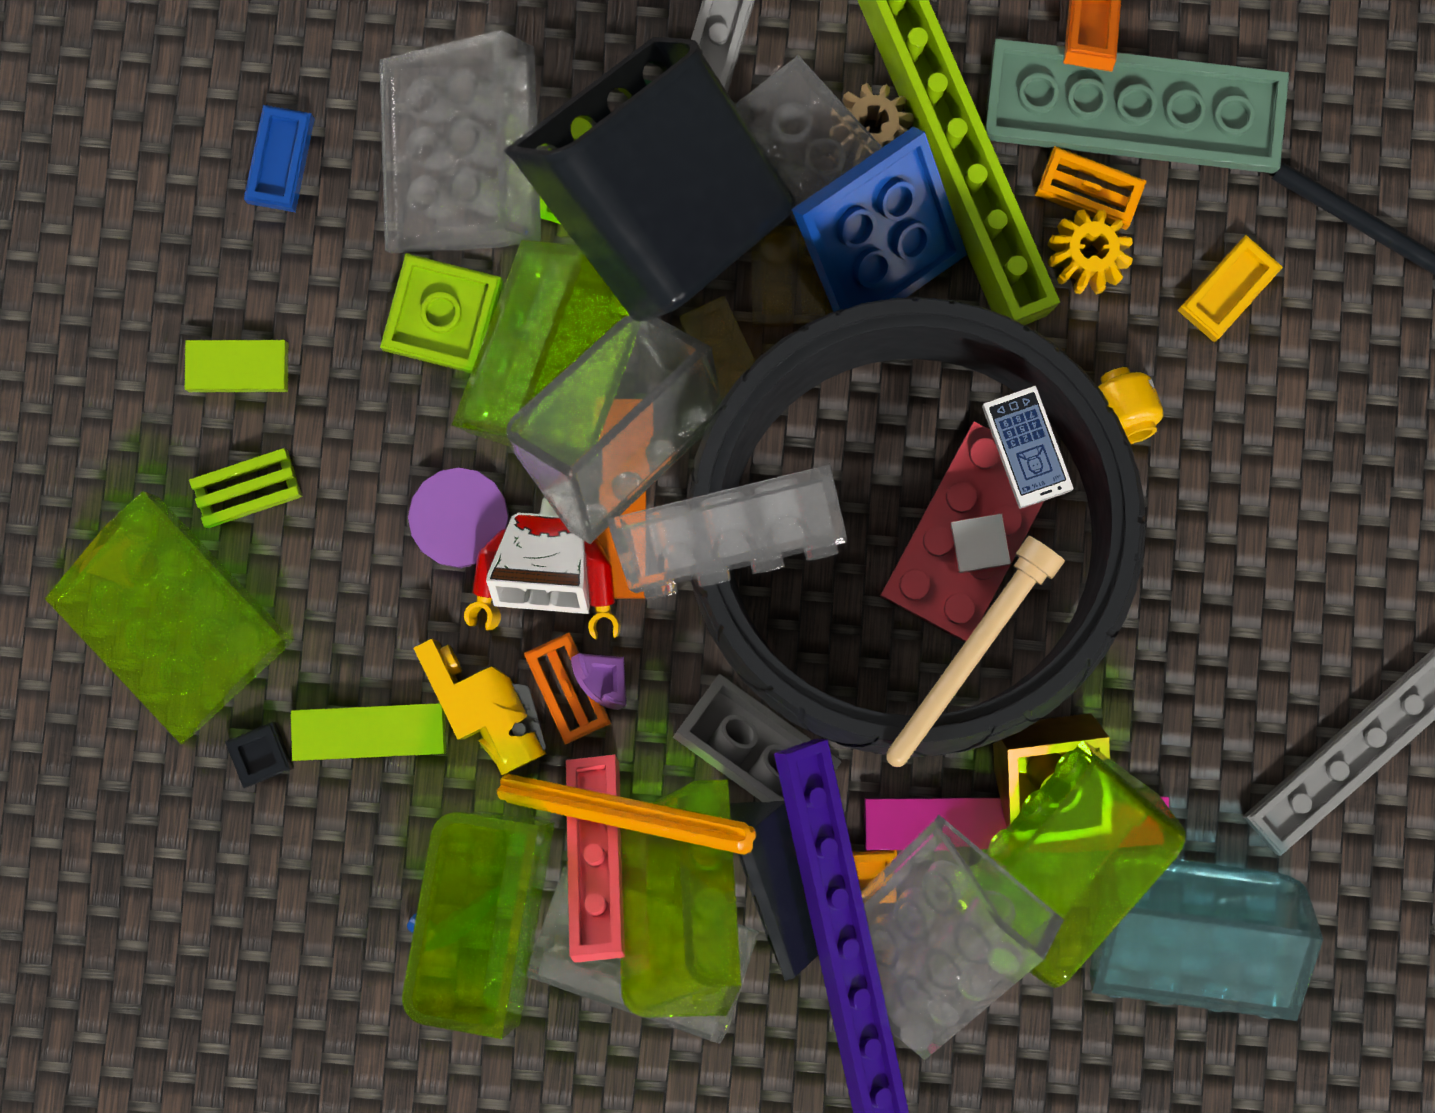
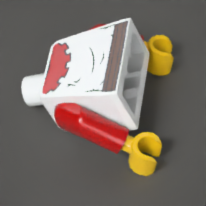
M558 495L545 496L542 499L539 514L518 512L513 515L507 529L500 530L479 551L473 585V594L477 595V600L470 604L464 612V620L469 626H476L477 615L482 608L485 609L488 615L487 622L485 623L486 630H494L501 621V613L498 607L589 614L591 605L595 606L596 614L589 621L588 629L590 635L594 639H598L596 623L600 618L606 617L613 623V637L616 638L621 628L620 621L610 610V605L615 603L612 565L598 538L587 535L584 520L579 517L569 516L571 503L568 499Z

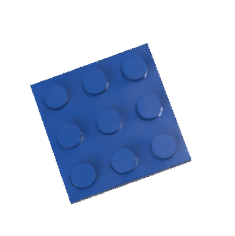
M916 127L910 128L792 209L833 312L866 302L906 298L967 255L926 133Z

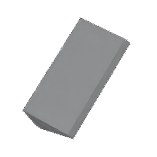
M718 674L673 736L675 740L762 802L784 801L774 753L811 740L721 674ZM831 754L834 770L836 771L841 760Z

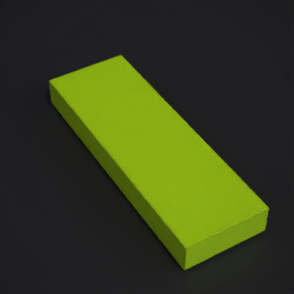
M440 703L291 710L292 761L446 754L445 712Z

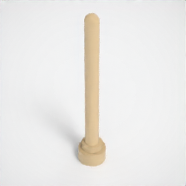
M1028 535L1015 553L1019 557L1014 564V567L1017 569L1016 573L888 749L886 759L890 765L901 767L906 764L1035 583L1042 585L1047 577L1050 579L1054 578L1065 562L1060 555Z

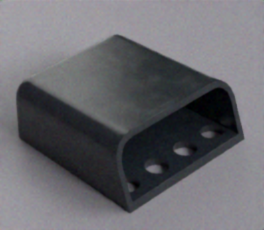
M652 37L504 149L508 157L512 158L628 314L638 322L668 314L684 305L793 213L792 209L795 207V199L707 62L702 49L695 40ZM648 63L658 65L663 70V73L647 85L643 78L645 65ZM612 90H618L624 93L628 100L611 112L607 104V98ZM575 118H583L592 125V128L574 140L571 134L572 122ZM546 146L552 150H537V147Z

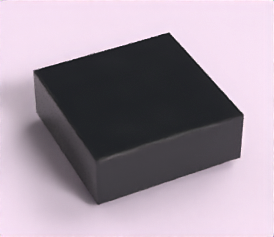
M271 722L225 741L243 788L251 787L294 769L276 722Z

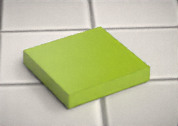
M406 253L380 348L385 352L478 375L503 283L502 278Z

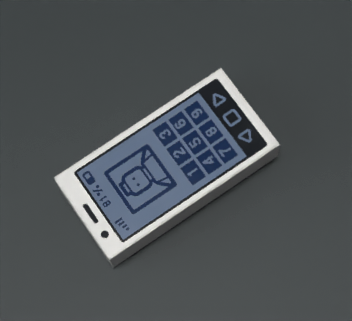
M1036 386L983 404L984 414L1019 509L1071 492L1074 489Z

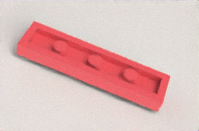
M616 755L566 760V786L620 797V769ZM567 816L569 957L574 963L626 957L622 829Z

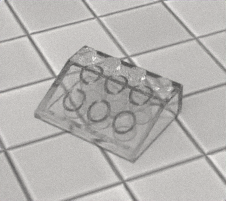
M499 30L380 59L385 251L389 253L501 248L540 241V196L512 158H509L504 149L537 125L534 47Z
M940 815L861 891L891 1032L921 1058L926 1060L1045 959L1064 921L1062 917Z

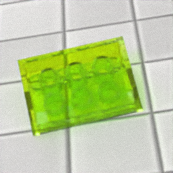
M142 491L103 527L45 598L180 744H184L294 641L158 496Z

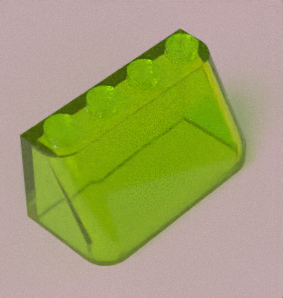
M521 240L452 422V426L472 435L569 466L582 464L591 455L640 322L635 321L628 314L577 245Z
M1082 740L1074 750L1065 753L1060 758L1055 767L1054 774L1042 788L1032 792L1026 798L1021 812L1007 829L1000 830L992 838L988 851L978 863L961 874L951 894L957 907L1033 976L1048 986L1057 988L1065 984L1177 858L1184 846L1186 832L1155 791L1089 743Z
M728 780L693 781L651 802L653 804L731 820ZM620 828L625 957L620 958L621 996L625 1006L632 1013L641 1017L727 1016L741 988L733 852Z
M458 811L442 816L435 823L429 841L402 994L404 1010L413 1021L422 1025L503 1039L520 1025L555 822L528 817Z

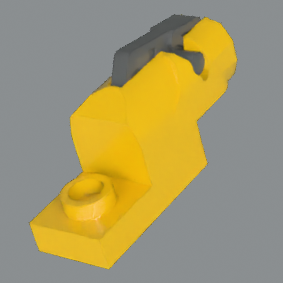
M430 639L414 647L415 653L457 739H466L480 732L483 738L478 741L495 762L501 775L512 772L546 754L547 744L529 686L513 684L507 675L492 666L458 682L455 675L462 672V669L449 644L441 647L439 641Z

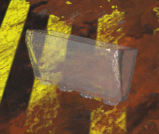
M627 315L610 328L509 420L506 433L512 451L571 533L591 544L703 437L708 424L722 401L712 347L658 317L638 322L630 315Z

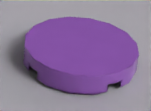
M459 467L439 471L425 480L412 497L408 515L411 536L420 550L437 563L456 568L475 565L479 551L500 530L507 529L510 521L506 499L497 485L478 471Z

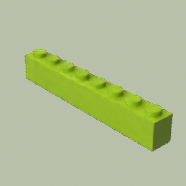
M857 0L898 96H904L906 99L904 110L905 112L912 113L915 120L912 127H916L926 133L966 253L991 311L1008 316L1023 326L1046 317L1060 303V300L930 1Z

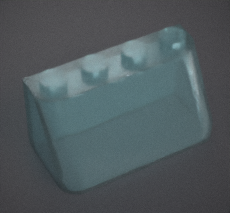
M1129 852L1112 853L1106 858L1101 875L1089 974L1092 993L1107 995L1112 998L1124 997L1153 1001L1163 1005L1175 1004L1205 1008L1214 1012L1227 1011L1256 1015L1265 1019L1278 1018L1297 1021L1323 942V936L1309 893L1300 881L1282 873Z

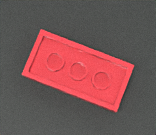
M975 421L972 423L880 597L964 642L967 641L982 620L1010 565L959 573L951 522L1002 514L1010 562L1012 563L1016 556L1015 553L1020 548L1044 503L1042 501L1019 509L990 429Z

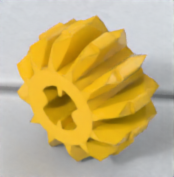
M1084 209L1077 211L1074 216V222L1065 218L1062 219L1057 226L1060 235H1052L1048 241V246L1057 252L1048 259V266L1054 268L1063 267L1064 270L1058 276L1057 281L1060 284H1064L1070 277L1075 279L1074 292L1076 294H1081L1088 285V282L1095 294H1101L1106 289V282L1117 285L1123 279L1120 269H1127L1132 264L1133 259L1123 252L1133 244L1132 238L1117 236V233L1123 226L1122 220L1114 221L1111 226L1104 224L1106 220L1105 210H1099L1092 221ZM1092 245L1097 249L1098 253L1087 259L1082 254V251Z

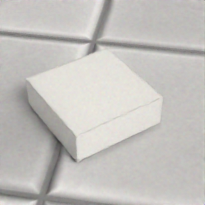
M1002 514L951 522L959 573L1011 564Z

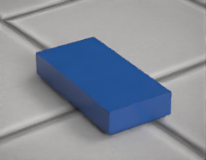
M263 105L244 200L247 204L296 213L315 120L312 113Z

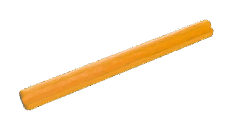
M513 774L502 776L500 787L497 789L498 798L510 804L743 855L751 852L753 841L756 838L754 827L748 826L745 822Z

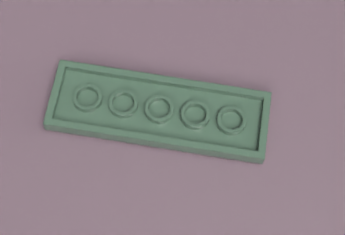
M995 39L984 123V128L990 141L1048 148L1056 146L1065 150L1273 174L1280 169L1289 72L1117 53L1116 62L1111 72L1063 64L1064 46Z

